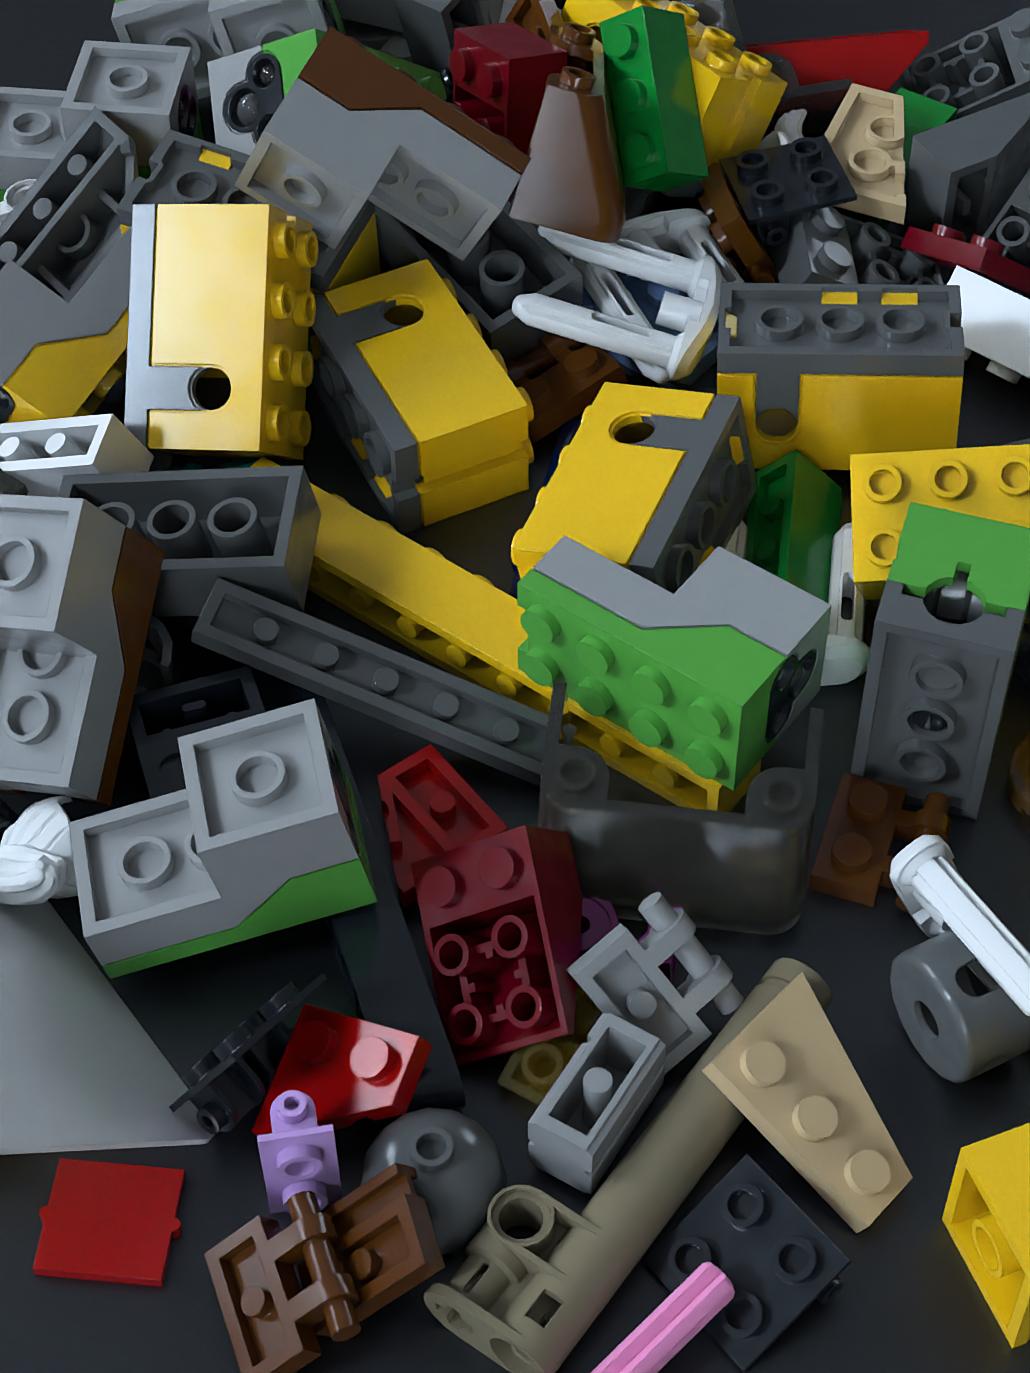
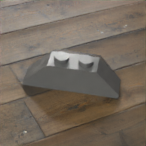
M96 106L0 225V270L11 259L68 303L121 239L122 233L116 207L137 176H139L135 140Z

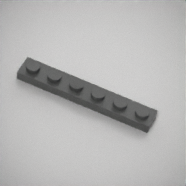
M219 577L192 631L191 642L243 664L250 665L255 669L549 791H552L557 782L578 728Z

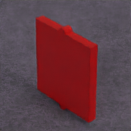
M59 1158L48 1206H43L39 1210L43 1227L32 1268L34 1274L163 1287L173 1238L179 1237L182 1233L178 1214L186 1181L185 1170Z

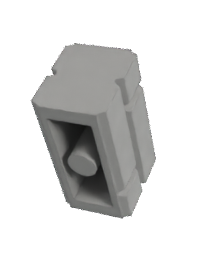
M603 1012L589 1032L587 1043L580 1045L528 1121V1139L530 1140L528 1143V1160L535 1167L581 1192L592 1194L664 1084L665 1067L663 1064L666 1057V1044L660 1038L612 1013Z

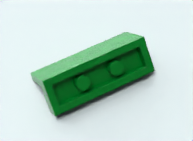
M796 449L755 472L758 488L748 506L745 560L828 603L832 541L834 535L840 530L842 489Z

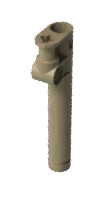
M783 957L775 960L760 980L759 985H756L580 1215L542 1190L530 1185H513L502 1189L496 1194L488 1207L486 1223L465 1249L467 1259L446 1285L434 1283L425 1292L423 1298L433 1316L456 1336L510 1373H556L746 1118L702 1070L801 972L805 975L825 1012L832 1002V993L823 978L809 966L795 959ZM515 1226H528L537 1233L527 1239H515L508 1236L505 1232ZM544 1320H546L548 1323L543 1328L541 1324Z

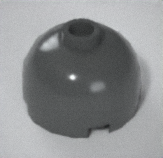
M424 1108L405 1113L383 1128L367 1150L361 1185L394 1163L415 1167L418 1178L412 1181L417 1196L424 1197L441 1255L452 1253V1259L466 1256L465 1249L487 1221L488 1207L493 1197L502 1189L507 1188V1173L497 1143L479 1122L451 1109Z

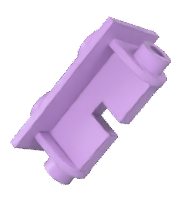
M297 1090L283 1092L273 1101L270 1108L272 1133L257 1135L270 1213L285 1211L289 1213L286 1204L287 1200L294 1194L302 1191L314 1192L320 1210H322L327 1205L334 1204L343 1198L333 1124L318 1126L315 1104L307 1094Z

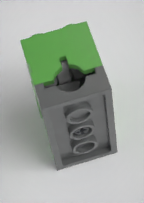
M910 502L898 543L896 559L892 562L874 622L851 774L907 788L905 803L923 807L927 794L933 792L945 794L952 803L949 814L977 820L1030 601V528Z

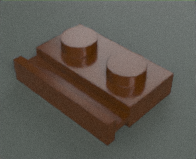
M394 1163L321 1212L331 1216L338 1236V1241L333 1248L341 1271L352 1276L359 1301L354 1308L359 1322L445 1267L424 1197L417 1196L412 1181L418 1178L415 1167ZM305 1258L297 1264L303 1290L313 1284ZM325 1319L313 1326L316 1335L331 1337Z

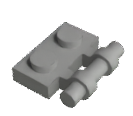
M656 892L645 898L638 907L639 912L651 926L649 934L638 943L630 931L620 923L566 970L601 1013H612L660 1038L666 1044V1057L663 1064L665 1075L712 1035L696 1015L702 1007L711 1001L722 1015H727L735 1011L742 1004L744 997L731 982L733 972L721 956L710 955L694 935L696 926L686 912L681 908L673 909L661 892ZM672 954L689 973L686 981L677 989L658 967Z

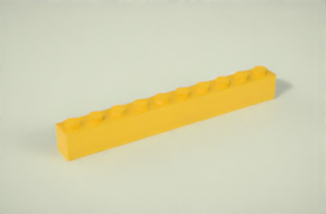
M262 456L250 468L277 467L280 465ZM310 483L321 511V518L307 590L454 676L577 726L572 745L714 828L722 822L759 779L761 760L734 791L713 779L700 777L687 764L659 748L642 744L632 733L602 716L591 715L578 702L549 686H541L535 683L525 672L518 669V647L528 638V634L523 629L520 621L521 615L526 610L517 605L516 598L496 588L485 577L477 574L473 575L448 561L437 550L423 547L400 534L389 523L382 520L377 521L352 507L343 497L337 494H329Z

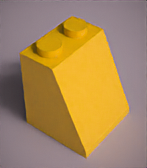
M1030 1123L960 1149L942 1216L944 1225L1012 1349L1026 1344L1030 1339Z

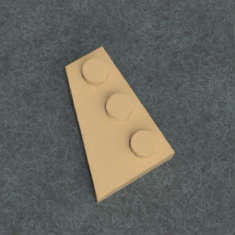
M852 83L824 135L857 194V200L834 206L904 224L906 194H904L903 96Z
M803 972L791 980L702 1070L856 1233L869 1227L913 1178Z

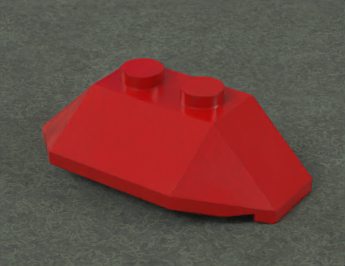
M908 29L734 46L742 52H752L767 59L773 65L770 71L788 83L776 109H783L784 114L789 113L793 109L798 110L802 108L806 110V116L814 115V106L833 104V111L837 112L852 83L887 92L929 43V31Z

